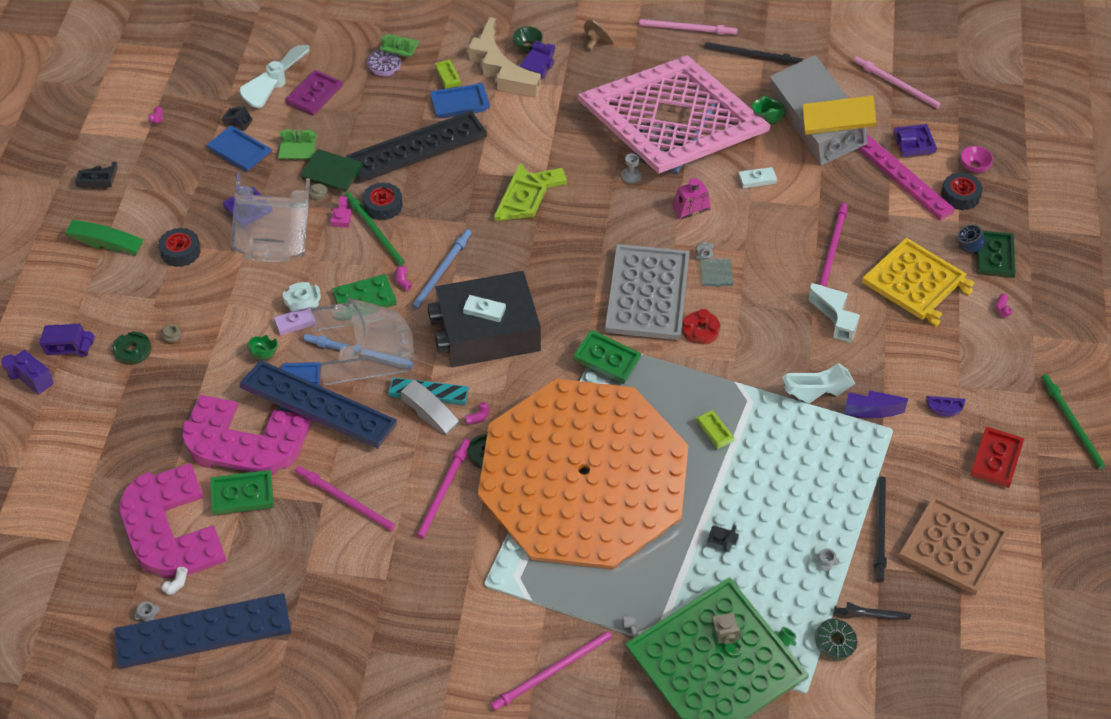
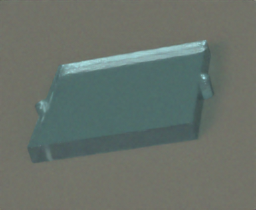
M714 258L712 260L700 261L703 286H733L731 259Z

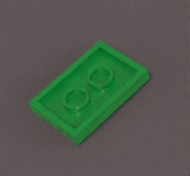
M386 274L332 288L343 320L397 305V300Z
M590 330L573 355V360L625 384L639 362L642 353Z
M271 470L210 477L211 510L213 515L274 508Z

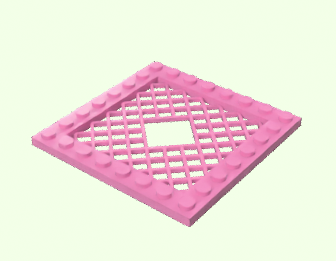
M688 55L578 94V100L658 174L770 131L769 123L756 115L750 107ZM678 77H680V78H686L687 80H686V81H681V80H677V78H678ZM664 82L673 83V86L664 85ZM676 84L685 85V88L675 86ZM688 86H692V87H697V89H696V90L687 89V87H688ZM651 87L660 88V90H659V91H655V90H650V88H651ZM662 89H667V90H672V91H671V93H667V92H662ZM674 91L683 92V95L674 94ZM637 92L646 93V96L636 94ZM686 93L695 94V97L686 96ZM649 94L658 95L657 98L648 96ZM704 95L707 96V99L699 98L697 96ZM661 96H666V97H670V99H669V100L660 99V97H661ZM623 97L632 98V101L623 100ZM672 98H678L682 100L681 102L672 101ZM635 99L644 100V103L635 102ZM684 99H685V100H691V101H694V102H693V104H691V103H685V102H684ZM647 101L656 102V105L646 103ZM696 101L705 103V106L697 105ZM609 102L619 103V104H618V106H613V105H609ZM665 103L692 108L688 125L655 120L658 104ZM708 103L716 104L717 108L708 106ZM621 104L630 105V108L621 107ZM633 106L642 107V110L633 109ZM645 108L654 109V112L644 110ZM694 109H702L704 112H696ZM619 111L628 112V115L619 114ZM706 111H714L716 114H708ZM631 113L640 114V117L631 116ZM718 113H727L728 116H721ZM643 115L652 116V119L643 118ZM693 115L702 117V120L694 119ZM705 117H706V118H713V119H714V122H712V121H706V120H705ZM717 119H719V120H725V121H726V124H725V123H718V122H717ZM629 120L639 121V122H638V124H632V123H629ZM729 121L737 122L738 125H731ZM641 122H646V123H651V124H650V126H645V125H641ZM691 122L698 123L701 125L700 127L691 126ZM653 124H658V125H663V126H662V128H657V127H653ZM703 124L713 126V128H703ZM665 126L675 127V129H665ZM715 126L723 127L725 130H716ZM677 128L687 129V131H677ZM639 129L649 130V132L642 133L639 132ZM689 130L699 131V134L689 133ZM651 131L661 132V134L654 135L651 134ZM708 132L711 133V135H701V133ZM663 134H673V137H666ZM675 136H685V139H678ZM688 137L697 138L696 141H691L687 139ZM649 139H658L659 142H650ZM662 140L670 141L671 145L662 144L661 142ZM674 142L682 143L683 146H675L673 144ZM660 148L669 149V151H660Z

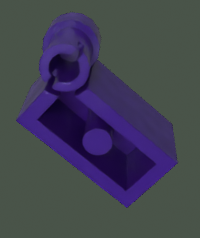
M536 40L532 50L520 67L541 74V80L544 79L547 71L554 64L555 45L550 43L544 44Z
M80 323L45 325L39 344L46 355L75 354L76 351L78 356L83 357L84 355L86 357L88 356L90 346L93 345L95 335L89 331H84Z
M25 349L16 356L6 355L1 360L3 369L7 371L8 377L11 380L19 378L38 395L54 384L49 369Z

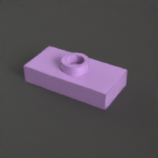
M309 307L274 317V322L280 336L316 325V320Z

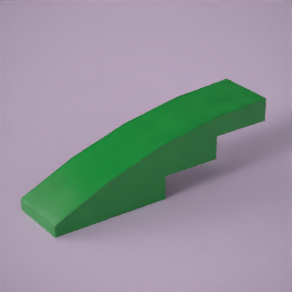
M73 219L65 232V235L96 249L102 246L116 253L120 249L133 256L137 255L144 240L108 226Z

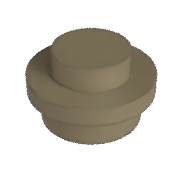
M314 184L310 187L309 193L313 199L322 200L327 194V188L323 184Z
M169 324L164 327L162 337L167 342H175L180 339L181 330L176 325Z

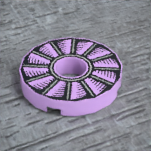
M383 50L373 52L367 60L369 70L373 71L377 76H390L401 67V59L397 53H387Z

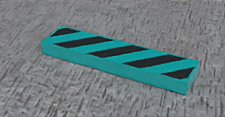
M393 377L389 397L401 398V391L413 380ZM416 380L442 403L466 406L469 386Z

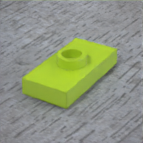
M451 60L434 63L435 70L445 89L461 86V80Z
M563 168L533 173L538 180L546 184L547 188L567 184Z
M713 410L696 417V423L717 449L734 442L735 437Z

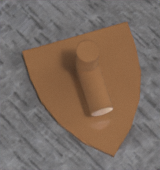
M588 20L584 23L585 33L589 34L591 38L586 46L588 50L592 51L598 39L613 45L615 44L611 35L596 21Z

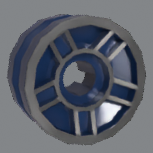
M966 225L957 233L961 249L965 252H977L985 245L986 239L981 227L978 225Z

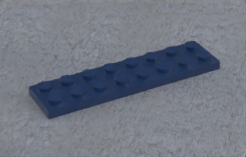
M262 360L240 382V388L377 449L397 425V419Z
M281 593L114 628L119 669L290 634L291 627L285 594Z

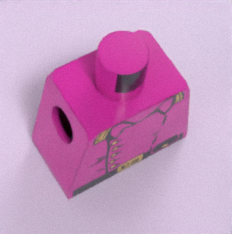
M691 178L688 184L677 189L672 208L680 220L711 210L709 192L702 181L697 178Z

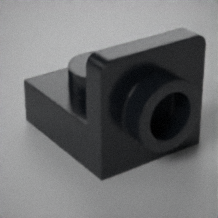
M245 106L229 108L221 120L225 125L238 123L242 130H246L253 118Z
M712 525L706 546L731 552L732 545L736 546L739 539V534L736 533L737 525H733L731 530Z

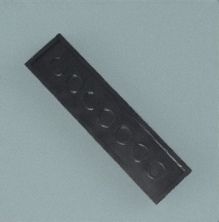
M469 111L347 154L346 157L362 162L363 167L357 174V178L360 182L483 139L487 137V131L473 111Z

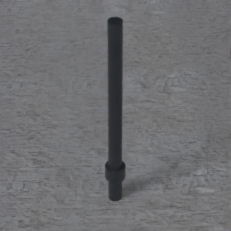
M705 42L704 47L717 51L782 61L784 64H797L803 61V58L793 57L791 54L784 53V55L710 42Z
M884 476L878 477L877 551L874 558L877 582H884L885 568L887 567V558L885 557L886 477Z

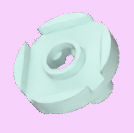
M308 282L293 284L289 286L287 292L284 290L282 294L284 304L293 312L308 307L315 308L319 305L318 301L321 298L319 287L317 285L315 287L310 286Z

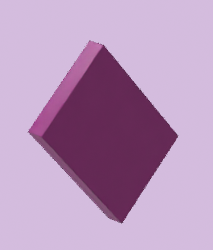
M314 70L285 99V102L314 116L343 86V83L338 79Z

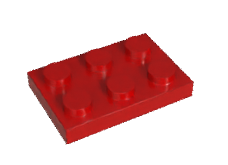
M986 426L970 476L1010 488L1025 438Z

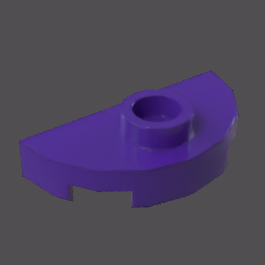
M926 396L928 408L935 414L944 417L959 414L963 410L966 400L963 398Z

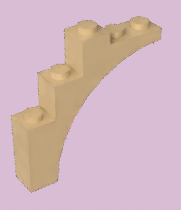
M489 17L487 23H484L482 34H479L478 38L473 37L471 43L467 45L469 61L480 62L481 68H483V75L495 77L497 90L536 98L541 87V74L515 65L500 52L494 40L496 18Z

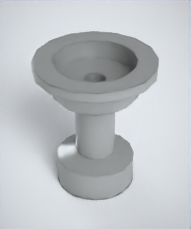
M628 154L625 157V164L628 167L621 172V178L627 183H636L642 178L641 171L636 168L639 164V156Z

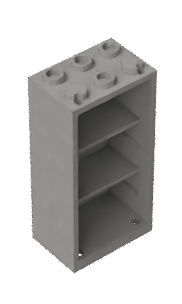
M816 55L770 76L773 98L784 106L786 118L821 166L867 144L866 128L805 134L803 104L848 98Z

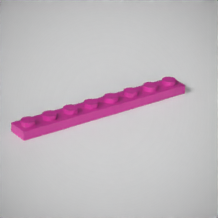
M867 134V144L857 150L940 221L954 213L955 208Z

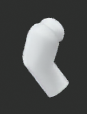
M184 567L177 568L175 580L173 582L165 581L161 587L162 591L166 592L167 595H173L185 584L188 570Z

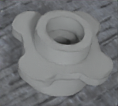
M699 243L696 246V258L698 260L703 258L711 259L714 256L712 252L714 248L713 243Z
M823 549L820 551V554H816L814 560L819 562L821 568L825 571H828L831 566L839 564V558L836 557L835 552L831 549Z
M142 602L137 607L134 617L136 620L141 619L145 622L154 620V616L159 613L160 609L151 602Z

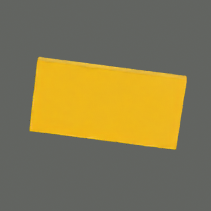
M873 95L803 104L806 135L877 126Z

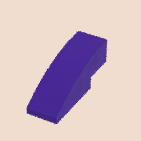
M869 390L868 396L849 392L844 414L866 419L895 416L905 413L908 398Z

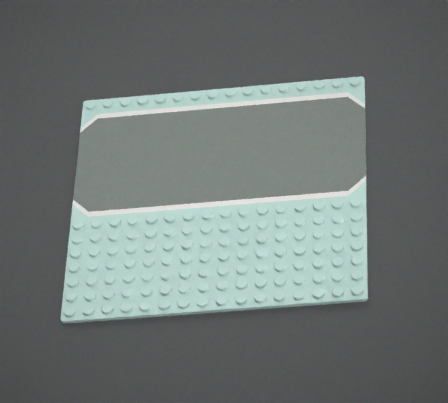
M644 354L641 355L639 362L625 384L586 367L580 381L635 387L689 445L682 519L678 524L668 528L664 534L653 542L650 541L643 546V549L635 555L625 559L614 570L530 560L522 547L507 534L486 578L485 587L632 636L631 628H624L623 626L624 616L635 617L637 634L640 635L730 577L773 631L779 632L782 627H787L796 634V646L790 645L787 648L806 670L809 677L791 690L806 694L821 653V649L819 650L816 646L815 632L823 621L833 617L834 606L837 604L893 430ZM711 410L716 413L735 437L734 442L719 449L714 446L696 423V417ZM586 467L579 470V473L582 475L590 472ZM712 525L729 530L732 529L733 525H737L736 533L739 534V539L736 546L732 545L731 552L706 546ZM823 549L833 550L836 557L839 558V564L831 566L828 571L823 570L820 563L814 560L815 555L820 554V551Z

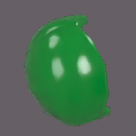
M268 335L252 337L247 344L250 355L259 361L271 359L278 348L277 339L271 340Z

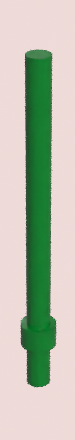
M347 192L344 196L347 197L352 210L359 214L397 264L402 266L405 263L404 259L365 212L361 202L355 199L350 192Z
M1048 374L1042 375L1041 379L1047 387L1048 394L1055 399L1098 469H1103L1106 466L1061 396V390L1057 384L1053 383Z

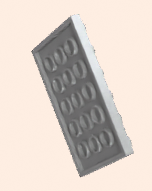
M617 244L605 333L680 340L690 251Z

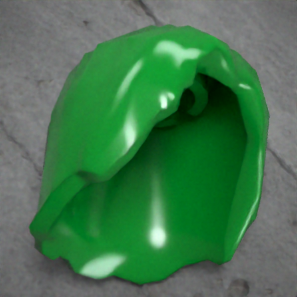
M762 96L761 99L753 101L751 105L753 112L770 125L780 122L786 114L784 106L775 98Z

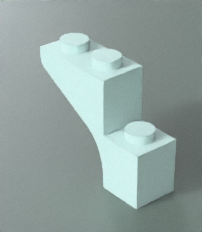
M812 283L808 300L833 321L835 325L833 338L852 343L860 315L844 310L848 293Z
M839 363L819 373H787L782 377L785 383V390L790 395H795L798 400H803L808 404L825 392L832 393L838 397L855 384L848 369Z

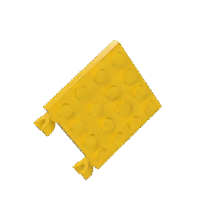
M905 238L862 279L863 284L921 320L925 317L928 318L929 323L934 327L940 324L939 318L942 316L941 312L934 309L958 286L965 295L969 296L973 291L971 287L975 282L966 279L967 274L908 238Z

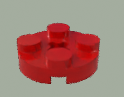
M707 309L692 312L683 319V335L688 341L695 343V341L702 342L701 345H706L718 338L721 327L720 322ZM698 326H704L705 329H704V330H703L702 328H699V329H698Z

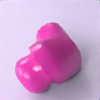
M155 107L154 114H149V122L155 124L162 123L163 109L161 107Z
M399 266L395 270V282L406 291H409L412 288V283L405 279L408 269L404 266Z
M1000 294L995 304V309L1001 317L1007 318L1013 312L1012 308L1008 309L1010 306H1006L1009 297L1006 294Z
M481 402L475 414L465 415L466 425L483 422L490 413L489 404Z

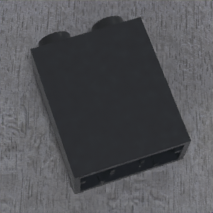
M524 271L435 286L436 302L427 303L431 326L441 325L442 331L434 332L438 354L448 353L452 368L541 351V326ZM469 295L506 304L501 321L496 322L464 314L463 308Z

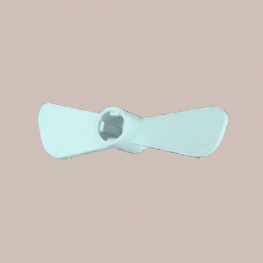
M298 45L292 48L281 62L273 61L267 65V72L241 87L240 93L242 98L252 107H263L273 89L285 85L284 71L309 52V45Z

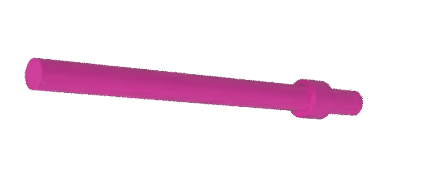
M463 439L459 449L455 451L452 457L453 461L416 534L420 539L425 537L460 463L464 462L466 451L470 445L468 439Z
M300 465L296 467L295 472L304 477L306 482L313 486L317 485L386 529L394 530L396 526L394 523L322 480L317 473L309 472Z

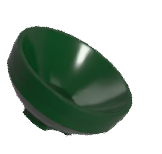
M521 27L513 33L514 45L524 52H530L536 40L541 43L543 40L542 32L535 27ZM525 43H530V44H532V45H531V46H525L524 44H525Z

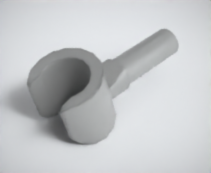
M624 616V628H631L633 638L637 637L635 617Z

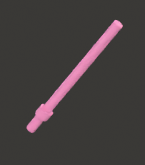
M640 19L639 26L717 33V35H737L738 28L725 27V25L708 26Z
M858 56L854 58L853 62L862 66L865 71L880 76L936 109L940 107V102L877 68L874 63L865 61Z

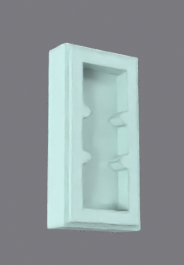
M773 167L740 171L738 173L742 188L777 184V177Z
M469 295L463 308V313L500 322L506 309V304Z

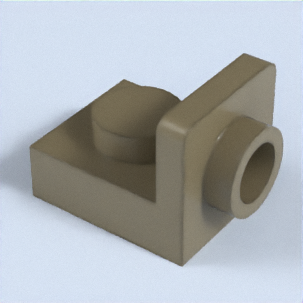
M734 613L712 616L718 643L731 644L739 640L740 628L737 627Z

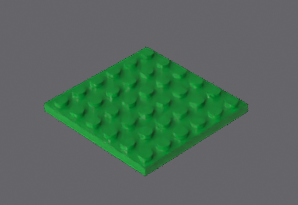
M730 577L625 644L626 649L679 719H748L809 677L806 670ZM734 613L737 627L740 628L739 640L731 644L718 643L712 616Z

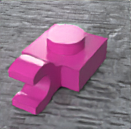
M340 196L339 208H333L331 227L349 228L352 212L351 209H348L347 197Z

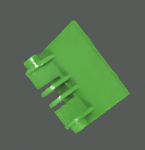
M386 34V36H382L381 42L383 43L379 50L387 53H397L404 57H412L420 41Z
M286 129L280 131L279 159H311L315 153L317 133L312 131V129L303 131L299 129V133H297L296 129H294V133L292 130Z

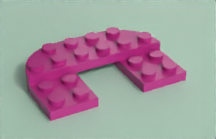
M200 395L189 420L184 422L183 438L185 446L191 458L198 464L211 469L213 465L247 472L271 470L272 475H274V471L283 467L285 469L288 468L297 459L312 420L297 413L274 409L263 436L231 430L229 426L238 408L237 402Z
M191 463L153 476L151 471L140 475L126 488L121 498L120 512L135 558L146 572L159 574L161 578H175L177 568L179 567L186 568L188 570L187 575L227 562L214 525L174 538L165 511L203 498Z

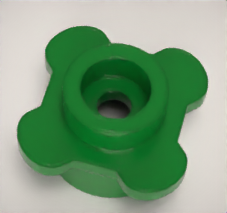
M782 627L779 632L774 631L786 647L790 645L796 646L795 639L797 636L792 630Z

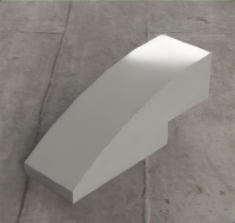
M413 380L401 391L402 401L416 410L418 417L443 434L447 435L459 424L458 419L416 380Z

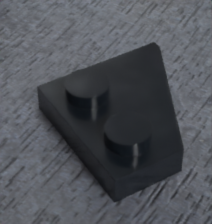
M111 162L112 166L102 168L99 165L90 169L79 170L75 179L76 187H112L118 169L117 162Z

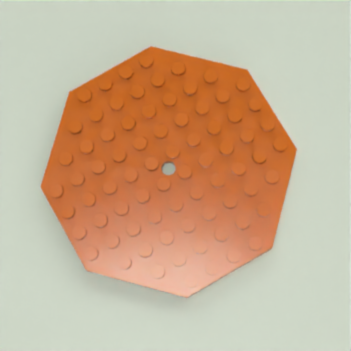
M555 379L489 423L478 498L489 508L490 513L506 528L513 540L522 547L530 560L614 570L625 559L635 555L643 549V546L650 541L653 542L664 534L668 528L681 521L689 445L635 387ZM586 467L590 472L582 475L579 473V470Z

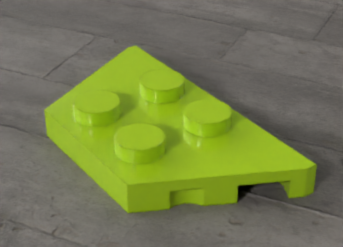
M520 163L495 213V221L534 217L547 190L546 184L538 180L532 172L529 173L524 169V165Z

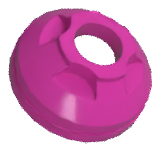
M969 146L962 151L960 161L962 166L968 171L981 173L991 167L993 156L986 148ZM975 163L980 167H972L970 164Z

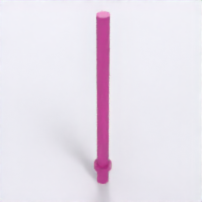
M842 203L836 213L837 220L819 285L824 287L827 285L842 225L847 217L846 210L848 205L846 203Z
M609 631L604 632L508 693L503 692L498 699L490 703L491 708L495 711L503 705L508 706L511 704V700L611 639V633Z

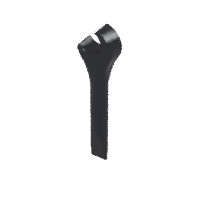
M847 602V607L845 608L834 606L835 616L843 619L866 616L910 620L912 614L898 611L864 608L851 602Z

